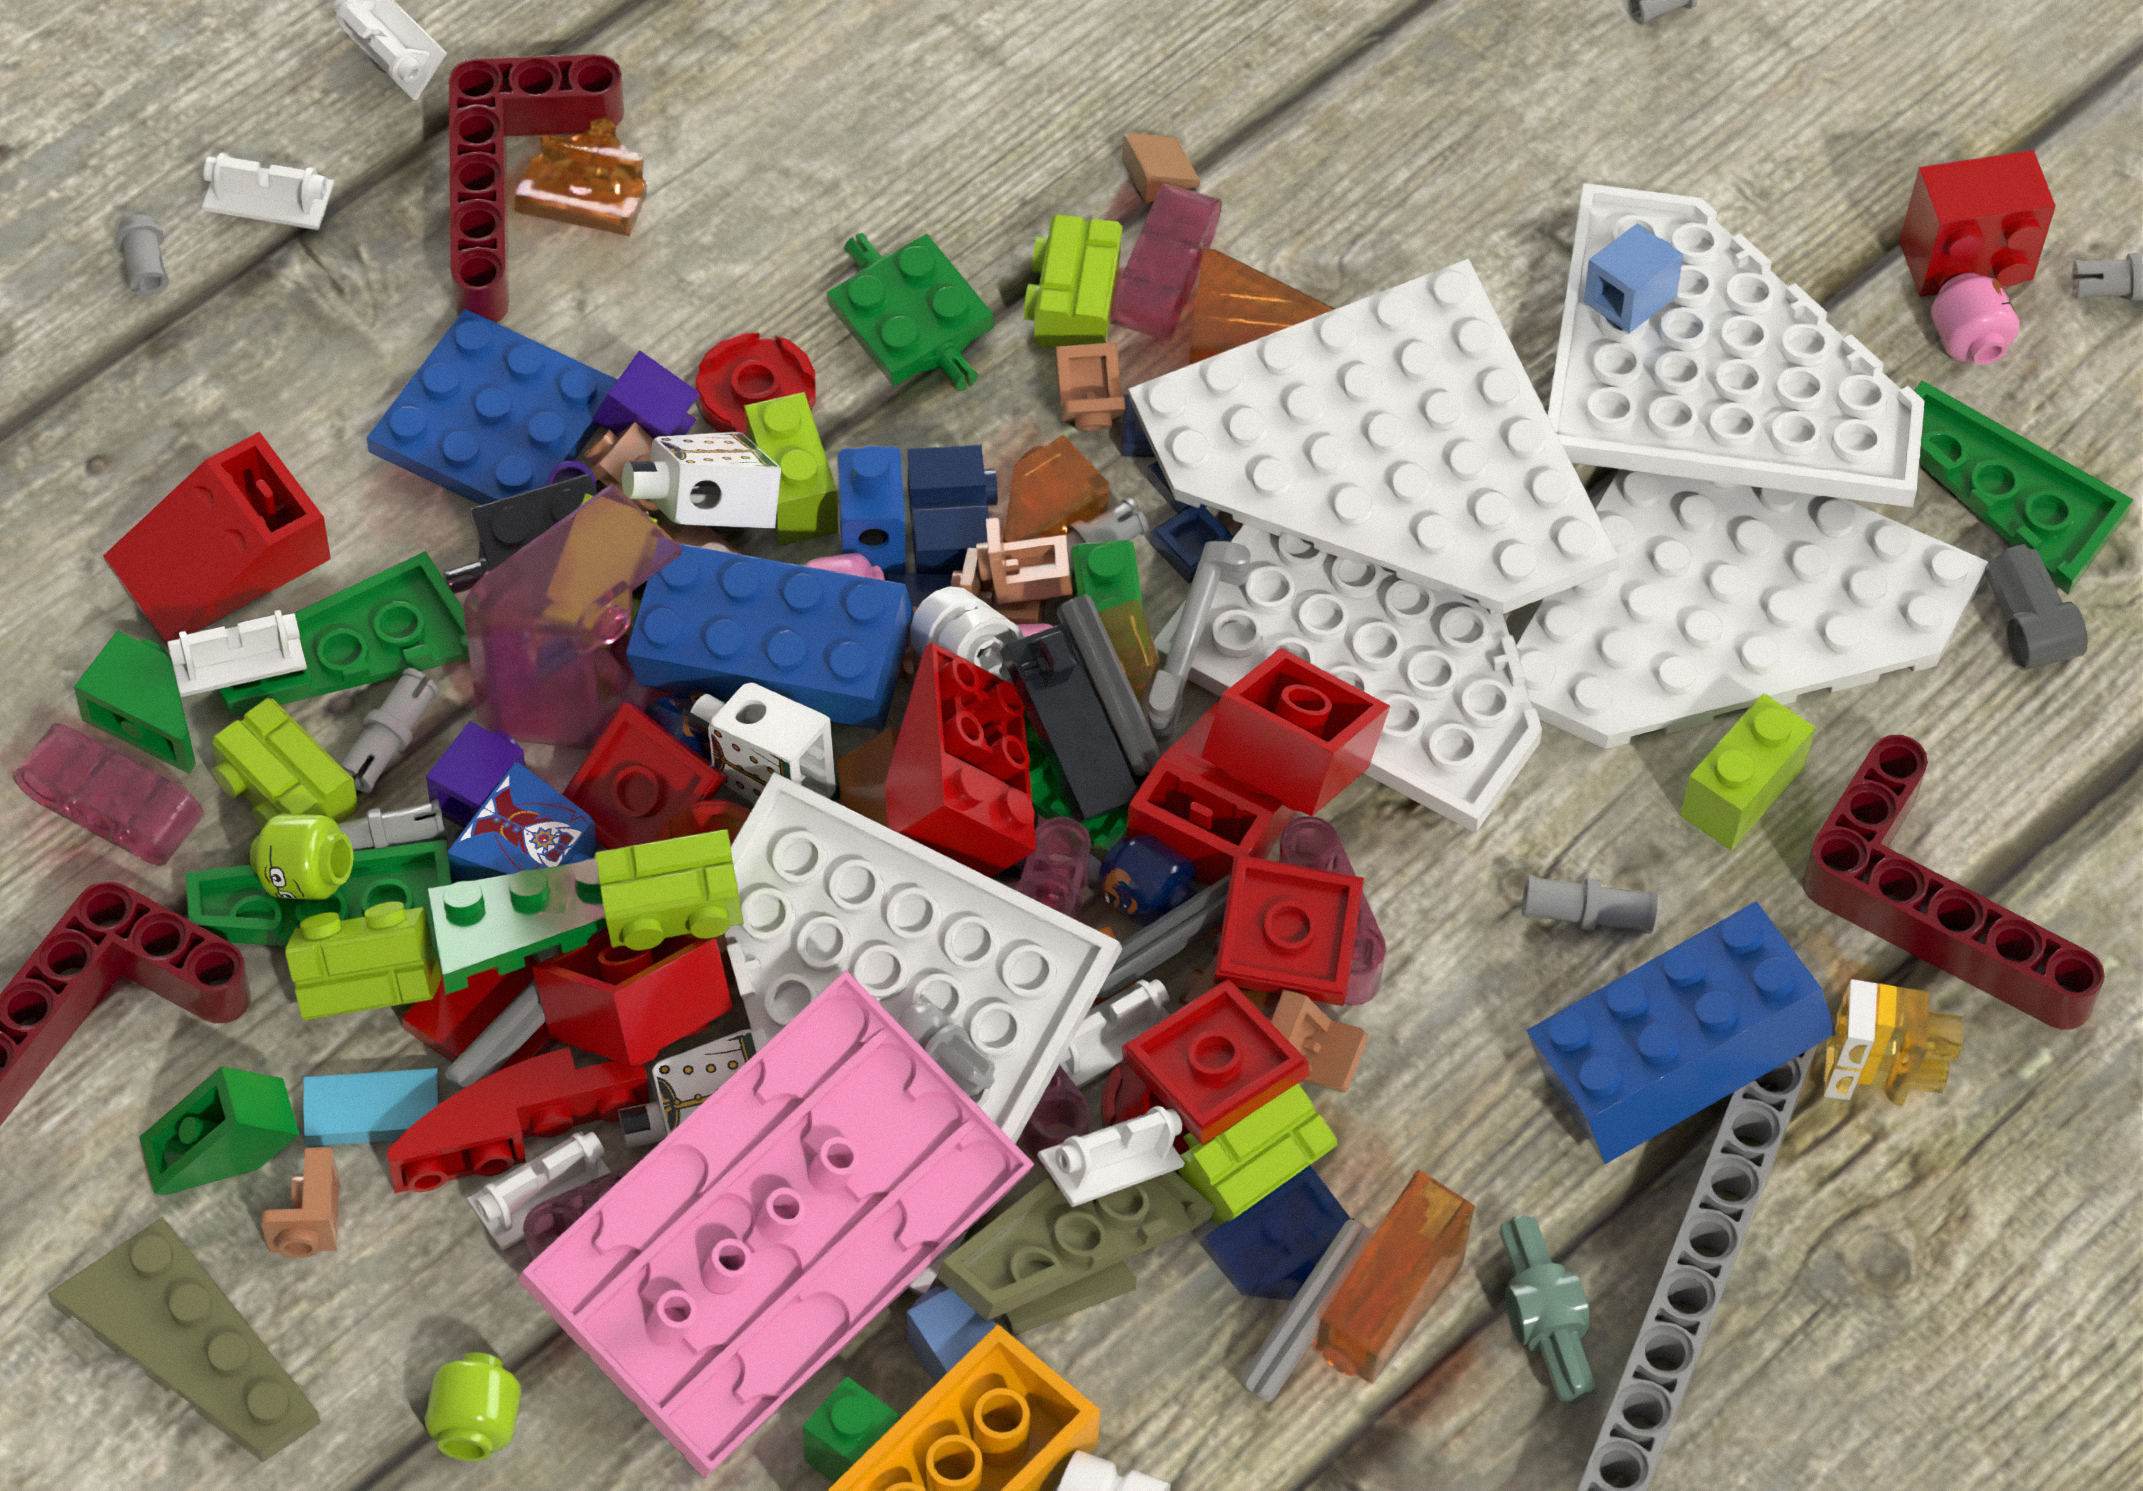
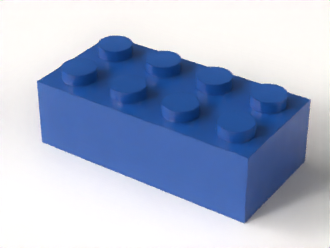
M660 540L626 656L639 686L686 695L695 694L688 691L701 690L720 701L728 702L744 684L755 683L824 714L832 722L884 731L908 644L914 612L906 584Z
M1757 901L1526 1030L1545 1078L1604 1164L1836 1035L1821 986Z

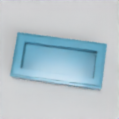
M437 1068L303 1077L304 1139L306 1147L397 1141L414 1123L440 1104Z

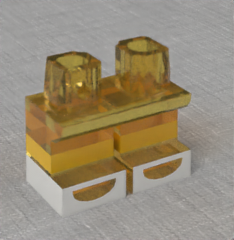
M1851 979L1833 1022L1836 1035L1826 1040L1823 1097L1850 1100L1856 1084L1884 1087V1093L1888 1100L1899 1106H1903L1910 1089L1942 1093L1947 1083L1949 1061L1956 1062L1961 1052L1963 1017L1930 1012V992Z

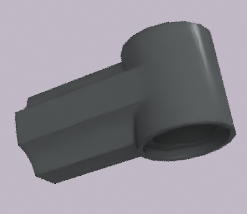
M2025 544L2006 548L1999 556L1988 561L1984 574L2007 620L2006 638L2014 662L2021 670L2083 656L2086 653L2088 645L2087 631L2081 612L2073 602H2062L2037 549H2029Z

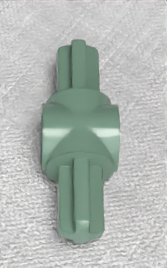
M1524 1214L1514 1216L1511 1220L1501 1224L1499 1229L1501 1240L1515 1276L1505 1289L1506 1309L1513 1334L1520 1346L1528 1345L1532 1352L1542 1353L1557 1398L1561 1402H1570L1571 1404L1581 1402L1584 1398L1594 1394L1596 1390V1383L1580 1341L1585 1336L1590 1325L1589 1309L1583 1286L1574 1271L1567 1272L1563 1265L1552 1263L1537 1220L1534 1217H1526Z

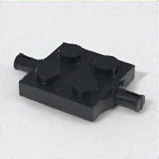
M586 474L471 508L470 519L479 542V556L477 562L450 570H443L444 579L454 595L486 585L490 593L500 604L508 631L539 622L542 608L585 494L587 493L598 498L591 475ZM647 510L640 513L650 517Z

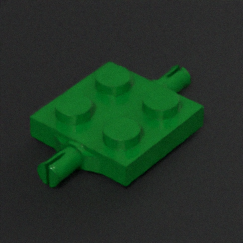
M927 233L897 251L884 256L878 253L865 234H856L857 242L851 237L846 242L844 250L853 258L861 270L856 275L826 292L828 306L892 386L899 385L919 372L936 369L937 367H941L954 383L957 390H965L966 383L969 387L972 386L978 378V373L968 364L961 355V352L969 342L995 327L993 313Z

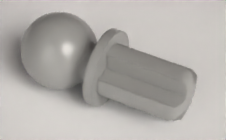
M918 1003L903 1011L898 1019L900 1026L968 1095L977 1096L984 1088L989 1089L995 1081V1078L992 1076L995 1071L994 1063L969 1043V1035L965 1029L959 1025H949L947 1016L940 1008L929 1003Z

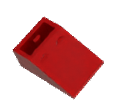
M260 431L204 460L103 555L104 561L167 647L168 641L180 639L179 632L185 631L186 635L195 633L331 560L324 516Z
M933 642L924 648L885 780L887 826L889 829L991 878L1036 851L1034 809L1032 806L1029 773L1030 759L1027 750L1024 717L1025 708L1013 684Z
M1220 700L1159 758L1129 804L1126 846L1207 886H1211L1231 873L1235 854L1266 860L1296 811L1280 804L1276 797L1248 782H1241L1230 778L1223 772L1222 768L1201 758Z

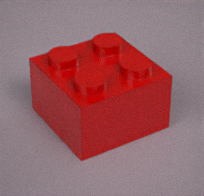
M2034 150L1918 168L1899 242L1919 297L1937 295L1947 281L1965 273H1976L1981 276L1997 279L2002 286L2006 287L2020 284L2023 281L2034 280L2056 207Z
M1279 648L1222 693L1201 758L1222 768L1223 772L1230 778L1241 782H1248L1276 797L1284 807L1303 812L1312 817L1369 768L1390 705L1296 655Z
M607 927L594 933L587 940L588 945L566 953L560 951L532 967L550 1038L576 1046L583 1051L593 1052L619 1061L627 1066L641 1065L653 1060L658 1056L660 1049L682 1037H689L703 1032L709 1027L710 1021L733 1009L716 937L698 938L690 933L664 938L662 943L651 949L633 950L625 945L612 947Z

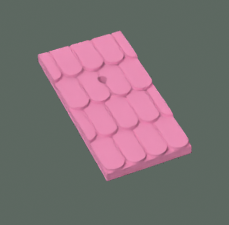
M845 970L522 1271L517 1281L537 1302L544 1306L543 1308L584 1352L590 1355L595 1364L631 1402L637 1405V1408L678 1452L684 1455V1458L706 1479L784 1407L787 1401L850 1344L867 1325L945 1254L962 1235L995 1206L1030 1171L1034 1163L870 993Z

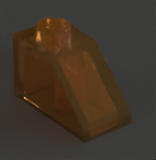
M1061 435L1045 446L1039 445L1031 448L1014 465L1003 536L1004 543L1068 534L1067 527L1078 520L1087 523L1108 511L1109 482L1064 435Z

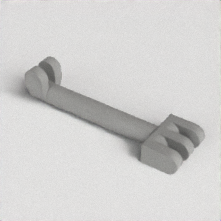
M1209 541L1204 545L1163 671L1158 670L1149 696V727L1156 742H1166L1174 734L1182 710V692L1219 581L1232 585H1242L1249 579L1251 555L1249 549L1244 545L1226 541Z

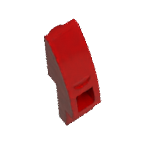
M566 1047L516 1063L465 1087L414 1123L386 1151L394 1193L408 1190L428 1192L443 1186L447 1181L475 1174L485 1177L499 1175L509 1170L513 1165L526 1162L524 1138L532 1136L551 1138L566 1133L574 1126L599 1120L605 1122L620 1121L619 1109L649 1103L648 1080L644 1064L627 1066L613 1060L575 1069L570 1047Z

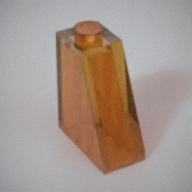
M1203 248L1189 365L1333 311L1336 308L1216 249Z
M1419 1169L1405 1186L1320 1318L1316 1348L1322 1352L1324 1359L1340 1373L1347 1376H1354L1356 1374L1371 1385L1463 1267L1475 1205Z

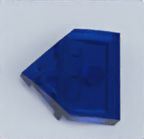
M1309 1165L1243 1213L1228 1222L1226 1221L1207 1234L1200 1244L1241 1295L1292 1301L1345 1222L1355 1219L1349 1217L1313 1167ZM1345 1294L1338 1304H1342L1345 1301Z

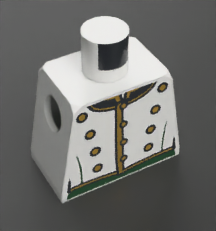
M742 432L661 436L655 438L652 442L650 461H629L625 463L622 472V488L626 499H650L672 522L678 524L775 528L781 467Z
M755 683L744 684L726 704L710 694L703 695L694 704L688 717L689 728L710 739L712 764L728 776L724 785L754 806L774 772L828 799L836 792L829 717Z
M752 1029L742 1030L659 1061L651 1067L655 1102L618 1110L626 1149L662 1142L757 1053L751 1034Z

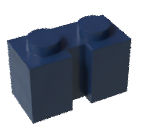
M982 444L907 449V486L915 573L951 574L952 580L954 570L963 571L967 549L977 548V543L988 542L986 519H989L988 506L998 505L996 469H984Z

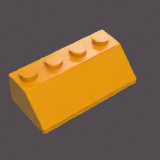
M997 1324L827 1491H1053L1061 1483L1074 1453L1080 1450L1090 1454L1098 1446L1101 1410Z

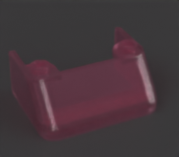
M614 484L608 485L490 571L469 592L463 606L476 713L478 721L488 731L494 729L503 731L516 742L591 750L622 702L632 703L650 718H653L671 704L669 700L674 698L670 696L681 697L683 695L681 693L638 685L626 656L633 629L631 628L628 636L624 635L631 622L632 590L680 556L681 546ZM612 643L610 649L600 646L601 644Z

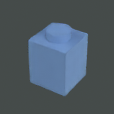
M1637 223L1589 259L1584 303L1626 332L1631 333L1677 297L1683 254L1676 250L1668 241L1657 237Z
M936 1287L920 1296L912 1308L907 1311V1342L936 1385L996 1324L993 1319L986 1321L950 1288Z

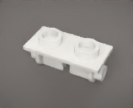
M336 0L333 9L336 12V21L344 27L343 30L413 100H417L447 52L394 0Z
M220 153L218 158L208 157L205 162L204 180L211 182L202 205V210L319 230L334 186V180L327 179L326 176L317 175L315 168L308 167L306 170L271 164L270 169L260 168V162L230 158L228 154Z
M276 610L272 616L237 623V627L225 629L223 626L187 635L185 631L179 632L180 639L168 641L167 643L180 697L307 669L295 614L282 616L281 610Z
M1142 979L1088 1011L1054 1073L1069 1094L1116 1068L1121 1062L1123 1064L1121 1046L1170 1016L1163 1007L1164 1004L1169 1002V995L1164 985L1158 979L1150 983Z
M1157 1106L1149 1109L1147 1114L1085 1136L1066 1138L1064 1143L1039 1151L1037 1156L1071 1207L1182 1168L1185 1163L1172 1145L1175 1136L1182 1132V1122L1175 1110H1165Z
M581 1131L579 1133L576 1132L569 1139L497 1181L485 1185L483 1189L469 1196L467 1201L498 1246L504 1251L617 1184V1180L601 1159L605 1155V1151L598 1137L593 1132L584 1135Z

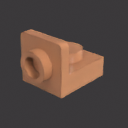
M332 1147L305 1148L304 1174L292 1175V1209L262 1211L261 1226L270 1252H280L285 1256L293 1258H305L315 1255L318 1251H337L340 1177Z

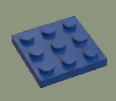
M464 309L368 435V451L479 505L492 503L545 487L547 478L555 466L562 462L575 461L600 427V424L594 421L592 417L618 379Z

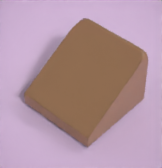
M1138 133L1123 136L1122 161L1145 203L1200 186V180L1176 137Z

